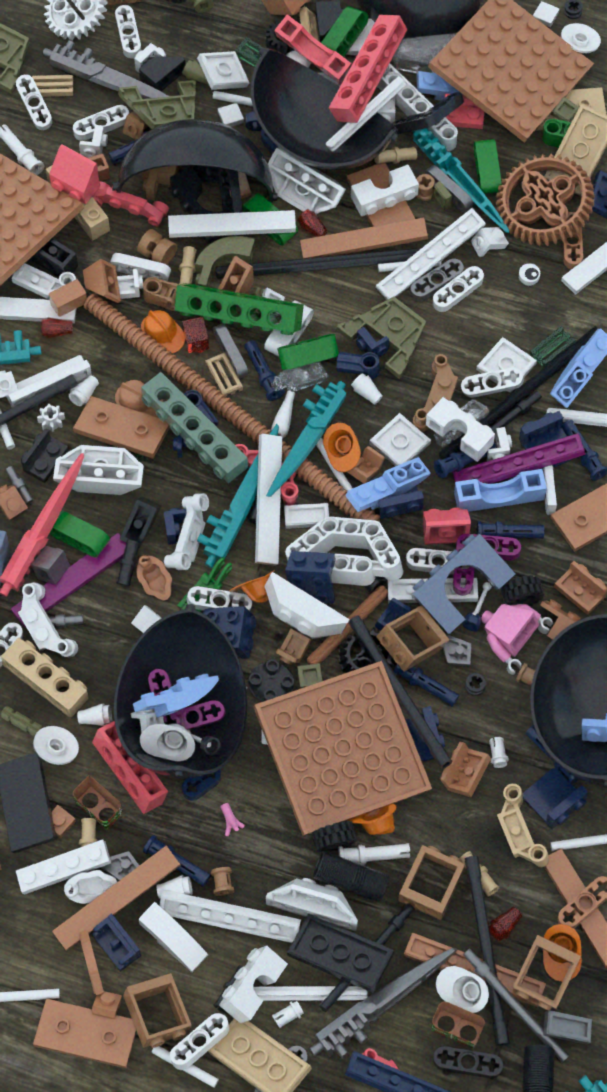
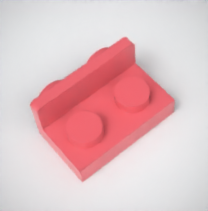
M462 95L465 102L447 115L446 118L455 127L483 129L484 111L466 96Z

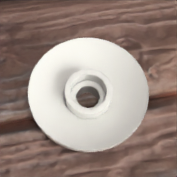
M569 24L561 32V38L570 44L572 50L576 52H594L601 43L599 34L593 28L584 24Z
M47 726L40 729L33 741L37 754L43 760L56 765L70 763L76 758L79 750L78 742L74 735L68 730L57 726Z

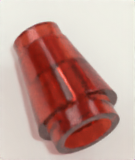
M307 209L297 219L300 223L299 226L315 237L325 236L328 232L314 211Z
M50 317L41 320L42 336H47V338L72 334L73 332L72 321Z
M512 907L491 920L489 925L490 934L499 941L507 939L522 918L521 912L517 908Z

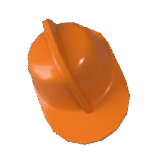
M150 310L148 316L143 319L141 323L142 331H145L147 335H150L152 339H155L167 351L174 354L183 347L185 334L168 313L161 310Z
M332 424L324 434V448L335 470L339 472L350 471L360 460L361 451L358 438L347 424Z
M272 572L238 585L229 590V592L243 590L252 601L256 603L266 602L269 599L265 590V584Z
M389 804L347 821L361 824L370 835L392 833L395 830L393 813L396 810V805Z
M558 924L553 925L546 931L545 939L581 956V940L574 928L569 925ZM543 950V962L546 972L553 979L563 982L571 963ZM582 956L571 979L576 977L581 969Z

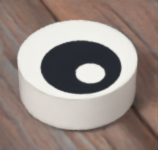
M525 264L520 268L519 280L523 284L531 286L539 281L540 270L536 265Z

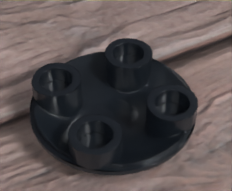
M270 659L267 662L261 663L250 673V691L262 702L290 693L293 690L294 678L292 673L277 660Z

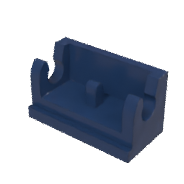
M112 913L93 928L95 932L92 933V936L120 972L141 957L140 949Z

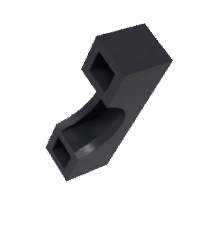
M191 166L170 177L169 191L174 198H178L180 206L185 213L188 212L189 215L225 213L224 211L213 212L206 210L197 202L203 192L202 180ZM236 235L203 236L207 243H213L219 239Z

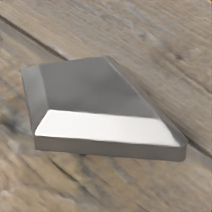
M445 634L449 638V641L443 647L447 665L470 666L471 643Z
M128 851L111 856V864L100 868L120 881L136 869L139 864Z

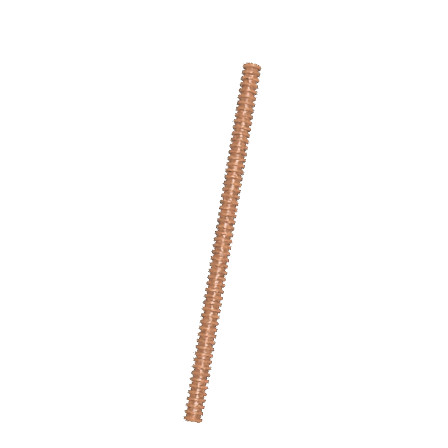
M93 293L85 300L84 308L86 310H89L91 314L100 321H103L105 325H108L120 337L123 336L124 340H128L129 344H133L134 348H137L139 352H142L144 356H147L158 367H162L163 371H167L168 375H172V378L177 379L188 390L198 391L204 403L207 402L209 407L212 406L214 411L217 410L219 415L222 414L223 418H227L228 422H232V425L237 426L238 430H242L243 434H247L248 438H252L259 445V435H269L271 433L270 429L267 430L265 425H262L260 421H257L255 417H252L241 406H236L235 402H231L230 398H226L225 394H221L220 390H216L215 386H211L210 382H206L205 378H201L200 374H197L195 370H192L181 359L172 355L170 351H167L165 347H162L160 343H157L145 331H142L139 327L137 328L136 324H132L131 320H128L126 316H123L112 305H108V302L103 301V298L98 297V294ZM285 441L282 442V462L285 461L292 449V446H287ZM307 458L295 471L299 478H303L304 482H309V486H314V490H319V493L321 495L324 494L326 499L329 498L331 503L335 502L334 505L336 507L340 506L339 509L341 511L345 510L346 515L350 514V518L380 521V515H375V512L373 510L370 511V508L357 512L345 496L348 490H344L343 486H338L339 484L333 482L332 478H328L326 473L323 474L321 469L318 470L316 465L313 466L311 461L307 462Z

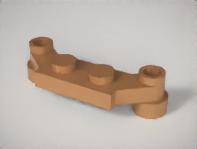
M438 354L432 363L431 371L435 376V380L426 405L423 409H418L413 417L412 424L421 432L429 428L426 426V416L442 397L451 401L458 382V377L454 376L447 362V357L443 354Z

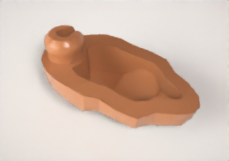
M147 555L141 556L137 565V578L145 592L160 600H168L172 595L171 585L173 580L170 573L158 558Z

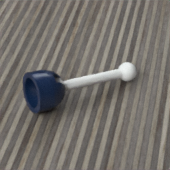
M489 582L483 584V592L475 611L468 613L464 617L465 620L462 622V625L467 630L476 632L481 626L482 619L478 613L487 591L492 587Z

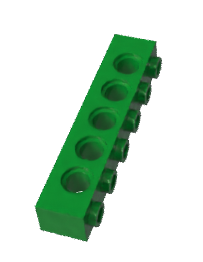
M183 283L177 285L174 311L182 312L181 315L193 317L195 314L200 315L201 319L214 320L216 318L221 319V322L225 324L238 322L241 323L242 327L252 328L254 325L261 327L260 329L263 331H273L275 329L281 330V334L293 335L294 332L301 330L304 304ZM197 297L202 302L201 307H199L197 304ZM217 301H218V302L221 304V306H222L221 311L218 310L217 307H216V302H217ZM236 305L240 306L241 315L237 313ZM256 308L261 311V318L257 317ZM276 312L281 315V322L276 319Z

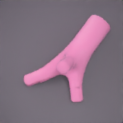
M229 803L221 805V810L226 819L225 836L228 837L231 828L238 831V826L243 829L245 825L235 818Z

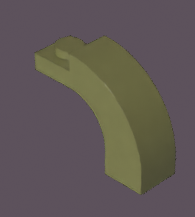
M231 236L219 239L208 245L200 253L195 263L197 275L195 285L210 287L216 267L230 265L234 256L239 257L246 263H251L255 252V239Z

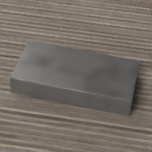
M550 1010L545 1012L543 1036L582 1044L591 1043L592 1019Z

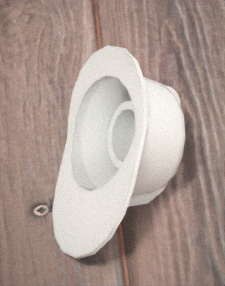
M153 724L145 728L140 735L142 749L156 757L183 761L191 757L195 750L193 737L179 724Z
M451 966L443 969L437 976V992L444 1001L472 1013L479 1012L487 1004L489 998L488 987L485 981L478 975L461 967Z

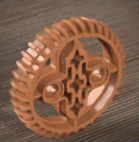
M543 153L541 158H537L534 155L531 161L526 157V163L519 162L518 168L512 166V173H506L507 179H502V185L499 186V192L496 195L497 212L503 219V223L507 225L509 233L514 234L516 239L521 238L523 243L528 240L529 244L532 245L536 241L539 247L542 242H545L547 246L549 241L557 244V240L561 239L564 242L565 236L568 235L572 238L573 231L579 233L578 226L584 227V221H589V214H592L593 199L595 197L591 179L587 172L582 169V166L576 165L574 160L570 162L567 156L562 160L560 155L556 158L552 154L549 157H545ZM555 170L566 173L571 177L559 175L547 181L539 171ZM523 180L522 189L526 196L517 202L515 212L511 214L509 208L511 193L517 184ZM579 185L582 195L581 204L576 213L568 220L569 211L565 203L572 199L575 187ZM543 218L553 228L532 229L521 225L520 222L532 224Z

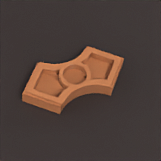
M88 930L82 931L79 937L94 994L99 995L104 993L91 941Z

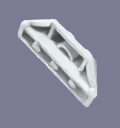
M279 148L275 149L268 162L273 187L277 196L310 216L336 208L346 190L336 180L312 166L295 160Z
M80 445L64 456L58 457L55 462L53 480L60 483L78 456L84 453L82 465L72 487V490L77 492L122 495L142 486L144 465L138 462L125 448Z
M273 572L265 584L273 615L312 639L341 634L350 620Z
M296 878L266 895V905L305 917L311 914L336 926L353 931L357 930L358 920L343 893L338 891L339 889L335 886L325 885L324 887L317 885L315 881L308 878H303L302 880Z

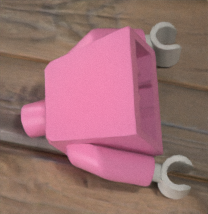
M503 604L495 613L487 610L481 617L482 623L486 624L487 641L492 651L502 662L508 664L507 671L511 675L515 674L511 664H515L521 669V662L518 659H512L511 655L514 657L517 655L537 627L541 633L547 634L549 629L543 624H547L549 627L553 625L551 618H541V614L527 604L511 606Z

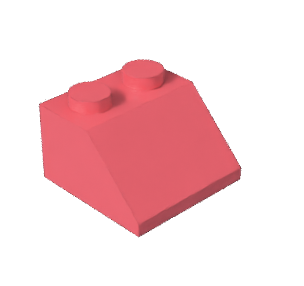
M61 144L49 173L51 186L57 189L58 192L64 191L70 197L87 204L100 187L97 163Z
M452 508L450 510L430 509L423 511L424 545L457 543L460 535L470 534L471 519L468 509Z

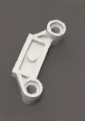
M26 263L12 277L13 283L48 300L50 299V292L76 280L75 275L71 272H64L57 279Z
M204 493L187 496L182 500V506L186 509L187 513L175 552L171 555H166L164 558V564L167 568L188 570L191 562L195 560L200 544L197 542L200 533L203 534L206 524L203 521L202 511H206L209 507L208 496Z
M35 582L25 584L22 588V608L18 614L39 650L49 649L60 653L64 657L75 656L78 652L77 643L71 639L60 638L39 602L45 596L44 586Z

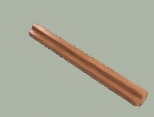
M382 585L378 586L348 619L360 616L364 620L388 596V590ZM347 623L341 634L329 636L307 658L308 664L321 663L353 631L350 625Z

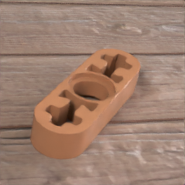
M569 212L568 220L575 214V212ZM578 226L579 233L572 232V237L577 238L578 243H568V235L565 236V241H562L563 262L569 269H573L583 261L582 227ZM571 251H575L576 261H572Z
M601 876L596 878L562 908L558 914V924L569 925L575 929L607 900V889L606 892L601 891L597 897L593 894L597 892L598 884L601 886L607 885V877ZM582 898L590 899L592 907L589 909L581 908L579 900ZM574 906L577 913L574 915L572 919L573 923H571L570 921L565 923L564 914L566 916H570L574 912V908L572 907Z

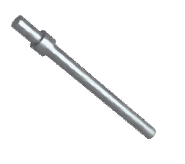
M469 948L463 956L475 968L474 971L480 978L483 977L546 1046L555 1049L554 1054L561 1063L566 1060L568 1055L552 1037L543 1036L544 1029L490 971L491 967L485 961L482 962Z

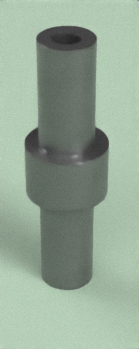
M9 466L5 471L13 482L12 486H15L26 505L32 504L34 500L27 490V484L24 479L19 477L13 466Z
M59 614L49 618L56 628H65L66 625L83 624V615L65 616V614Z

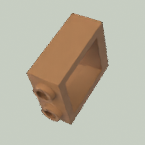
M422 605L386 624L376 636L404 672L440 652L449 641V638ZM409 624L428 647L415 656L395 633Z
M422 845L399 893L398 901L404 904L409 903L415 909L442 920L463 875L465 864L456 856L450 855L448 857L442 854L436 847ZM424 857L455 871L441 903L410 889Z
M537 935L513 985V988L517 990L515 994L526 1000H529L530 997L538 1000L537 1005L546 1010H551V1008L557 1009L581 956ZM538 948L571 963L554 1001L521 985Z
M171 973L126 988L123 997L143 1048L148 1046L155 1048L164 1044L166 1040L173 1038L174 1041H177L187 1036L192 1025ZM165 992L178 1026L149 1035L136 1001Z

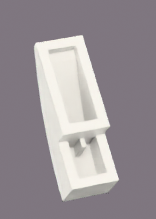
M154 902L139 918V924L157 939V943L192 973L208 956L205 950L157 903Z

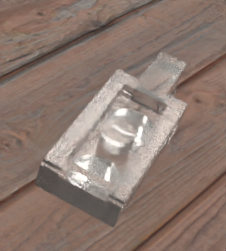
M320 362L283 370L278 376L274 377L271 386L275 391L287 388L294 392L326 382L329 375Z
M472 399L460 408L465 413L473 415L476 421H480L489 414L488 407L475 399ZM451 430L444 437L436 433L434 434L436 444L443 448L451 443V440L461 436L463 432Z

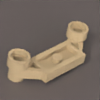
M509 784L504 788L503 795L506 800L502 812L497 814L511 851L515 858L520 856L536 864L538 867H545L548 864V852L543 845L534 844L520 810L523 804V792L517 784Z

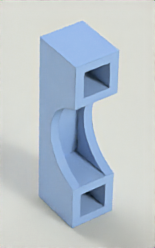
M538 469L520 472L513 479L496 484L482 483L478 479L455 482L454 496L457 508L468 509L469 512L545 500L547 488L543 470Z

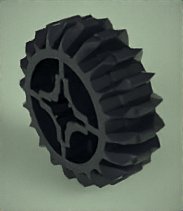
M373 627L370 635L382 654L387 655V662L394 671L397 663L376 636L379 633H376V629ZM355 633L354 636L348 634L347 641H343L341 643L342 649H339V655L341 656L339 664L342 665V672L348 673L374 664L375 662L372 659L365 658V653L366 655H369V653ZM359 646L360 653L356 655V658L351 659V653Z

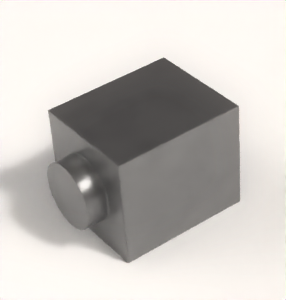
M45 546L31 564L38 580L55 585L70 567L63 550Z

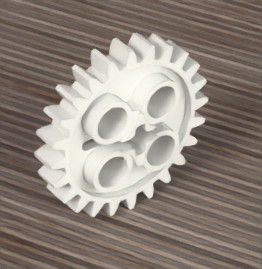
M47 0L50 5L44 7L48 11L44 13V16L47 18L45 22L58 37L61 36L64 40L68 37L73 41L76 36L80 40L81 34L87 37L89 30L95 32L94 25H101L98 20L105 19L102 13L107 11L104 5L108 4L106 0H71L85 16V19L82 20L67 0Z

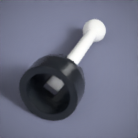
M187 730L195 741L201 743L200 748L204 753L208 755L218 753L221 746L219 739L213 736H205L201 739L191 734L190 730Z

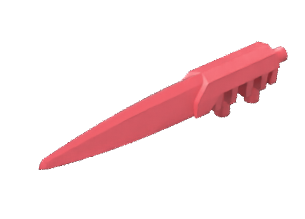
M81 453L72 464L41 511L31 530H28L21 539L0 577V582L3 584L0 590L1 595L7 597L11 589L18 592L24 584L25 580L23 577L25 574L29 575V568L32 567L31 564L35 560V555L41 553L40 550L46 546L49 540L47 537L74 485L84 459V453Z

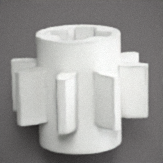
M48 404L44 409L40 408L41 416H38L37 419L38 423H42L43 430L49 429L54 432L58 427H63L61 420H64L65 416L64 413H60L59 405L54 407Z

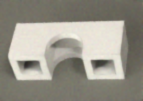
M409 165L389 171L390 187L386 189L375 187L371 179L351 186V199L361 217L367 214L372 215L386 207H393L396 203L411 200L418 195L419 183Z
M444 397L426 416V426L442 437L451 430L462 431L465 436L461 439L460 450L477 462L494 444L495 433H493L490 427L482 425L476 421L473 415L465 413L459 409L455 402L448 401Z
M268 946L259 949L255 948L250 952L247 957L249 961L245 967L238 970L235 975V982L222 994L223 1000L219 1006L239 1023L251 1020L263 1002L254 992L253 984L255 979L264 986L275 983L287 966V963Z

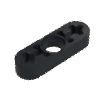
M442 1046L436 1049L433 1056L435 1067L448 1072L494 1079L501 1074L503 1069L501 1058L489 1053ZM442 1053H447V1058L455 1059V1054L459 1055L457 1067L453 1066L454 1061L447 1060L446 1064H442L441 1059L437 1058V1056L441 1057ZM465 1056L472 1057L475 1061L474 1067L470 1069L464 1068L461 1064L462 1058ZM479 1058L483 1059L482 1064L489 1065L490 1061H494L495 1066L499 1068H495L494 1072H490L489 1067L481 1066V1071L477 1070Z

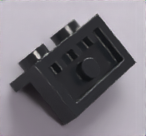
M44 429L41 434L39 433L35 437L30 450H26L22 455L23 471L46 483L54 472L56 459L64 456L69 451V447L51 437L49 430Z

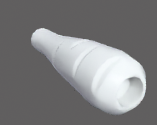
M290 390L287 391L271 428L272 431L274 426L278 424L279 431L277 436H282V438L288 434L291 423L295 392Z

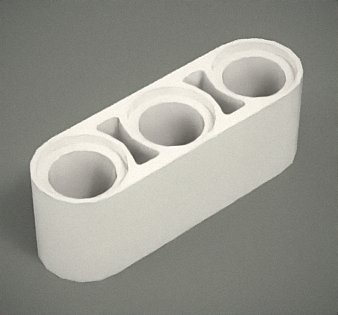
M296 300L293 301V303L302 304ZM304 305L301 330L294 332L293 335H284L280 333L281 330L273 329L266 340L264 349L279 357L277 348L297 342L310 323L314 310Z

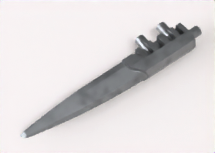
M68 40L63 48L57 44L53 51L47 48L43 50V56L50 58L51 66L91 83L94 82L116 91L119 90V87L137 86L142 99L169 97L139 80L111 69L105 64L96 62L91 57L93 51L90 48H86L81 56L78 55L77 51L73 50L75 46L73 41Z
M451 948L421 963L392 980L363 1001L358 1002L315 1035L318 1042L309 1048L310 1052L316 1056L324 1050L331 1057L333 1052L336 1051L341 1059L346 1058L349 1052L343 1046L344 1043L349 1044L351 1042L350 1039L355 1036L361 1045L365 1044L368 1041V1037L362 1030L369 1029L370 1022H375L382 1014L416 989L451 958L458 949Z

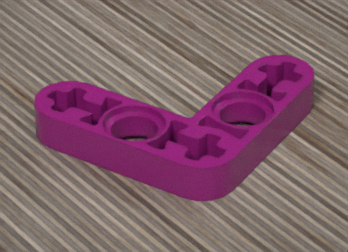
M462 534L458 537L456 544L458 552L464 547L462 542L471 534ZM481 535L487 543H492L495 546L494 550L503 560L511 561L520 556L521 544L517 539ZM499 544L502 545L501 552H498ZM509 546H513V552H509ZM459 566L454 569L453 590L456 594L466 596L472 591L475 568L463 569ZM461 575L466 576L465 588L460 587Z
M162 669L153 670L148 677L151 693L154 692L155 696L160 695V692L157 694L155 692L160 690L158 683L153 682L157 678V674L165 677V680L162 681L164 689L172 687L168 673ZM215 700L181 709L170 714L173 721H177V724L183 726L186 730H191L221 721L225 717L226 710L223 704ZM213 705L221 708V711L218 712V717H214L212 714L205 715L207 720L203 721L204 717L200 710L201 708H204L205 712L211 711ZM191 711H196L199 714V720L195 724L188 723L186 718L187 714ZM167 715L163 716L164 724L168 723Z

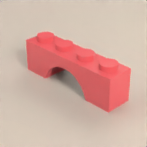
M287 14L274 30L276 36L341 85L352 64L339 53L327 48L316 40L301 24Z

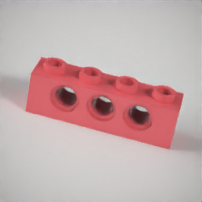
M115 721L99 728L92 743L142 813L145 814L162 805L168 790L155 772L139 765L127 754L119 740Z

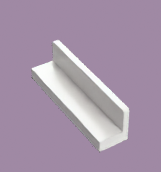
M81 355L16 383L18 391L6 397L11 407H14L73 374L77 383L87 379L88 376H92L91 367L87 360H83Z

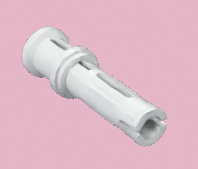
M2 125L5 130L0 127V137L17 156L18 163L35 175H39L44 169L43 162L36 159L31 149H26L7 125Z
M409 843L367 848L364 845L362 846V844L354 848L338 847L340 857L361 865L366 864L368 861L410 858Z

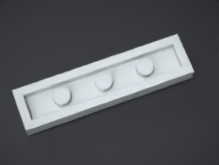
M447 578L445 593L450 602H478L477 578H474L472 591L466 596L456 594L453 590V578ZM461 578L460 587L465 588L466 578ZM421 579L388 580V603H390L392 598L402 603H418L411 594L414 592L412 587Z
M100 840L16 871L21 892L25 895L69 879L80 872H89L111 864L106 842Z

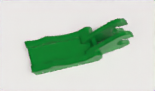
M220 558L208 575L205 572L194 587L199 586L221 590L223 587L222 582L232 570V563H228L223 568L218 579L215 580L214 578L225 564V558ZM188 593L177 604V606H179L183 610L186 609V605H188ZM195 594V601L199 602L201 598L199 594ZM208 595L206 604H209L210 596Z

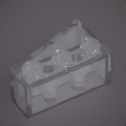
M457 33L402 39L393 56L394 68L418 73V71L435 73L428 68L429 63Z

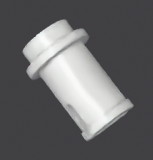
M502 737L490 739L491 763L495 768L507 766L509 757L505 753L504 739Z
M292 1001L289 1002V1006L272 1015L279 1029L297 1017L300 1019L301 1015L304 1014L297 1001L294 1003Z

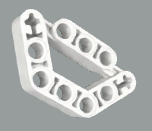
M326 517L291 543L285 551L288 560L291 551L327 553L335 546L369 549L374 560L365 556L335 554L336 561L331 574L332 583L366 586L374 582L375 576L395 581L403 575L398 552L382 525L375 520Z

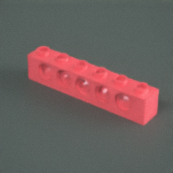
M400 15L378 16L329 106L337 122L358 123L407 31Z

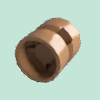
M149 229L141 238L137 250L147 258L152 257V261L168 265L175 256L177 244L168 238L163 239L160 233Z

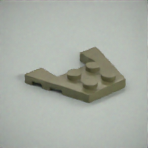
M0 23V67L5 69L0 75V88L12 94L30 42L28 37Z
M195 80L178 81L177 89L180 94L179 96L142 99L137 86L119 87V97L151 129L172 121L194 119Z
M392 297L372 307L370 311L362 315L358 314L346 323H340L337 326V331L350 341L357 336V331L362 327L368 328L381 339L387 336L389 338V345L397 352L385 363V368L400 379L425 329L426 321L397 298Z

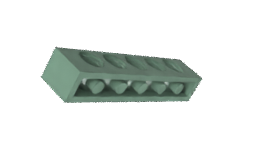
M162 372L141 387V399L147 407H152L158 418L170 425L175 435H181L190 450L194 449L199 454L201 461L213 468L218 478H223L227 483H230L248 468V457ZM161 399H168L165 402L160 401ZM182 413L180 416H175L174 414ZM191 427L197 428L195 430H189V428ZM206 441L212 442L208 445L203 444ZM226 456L224 459H218L217 457Z

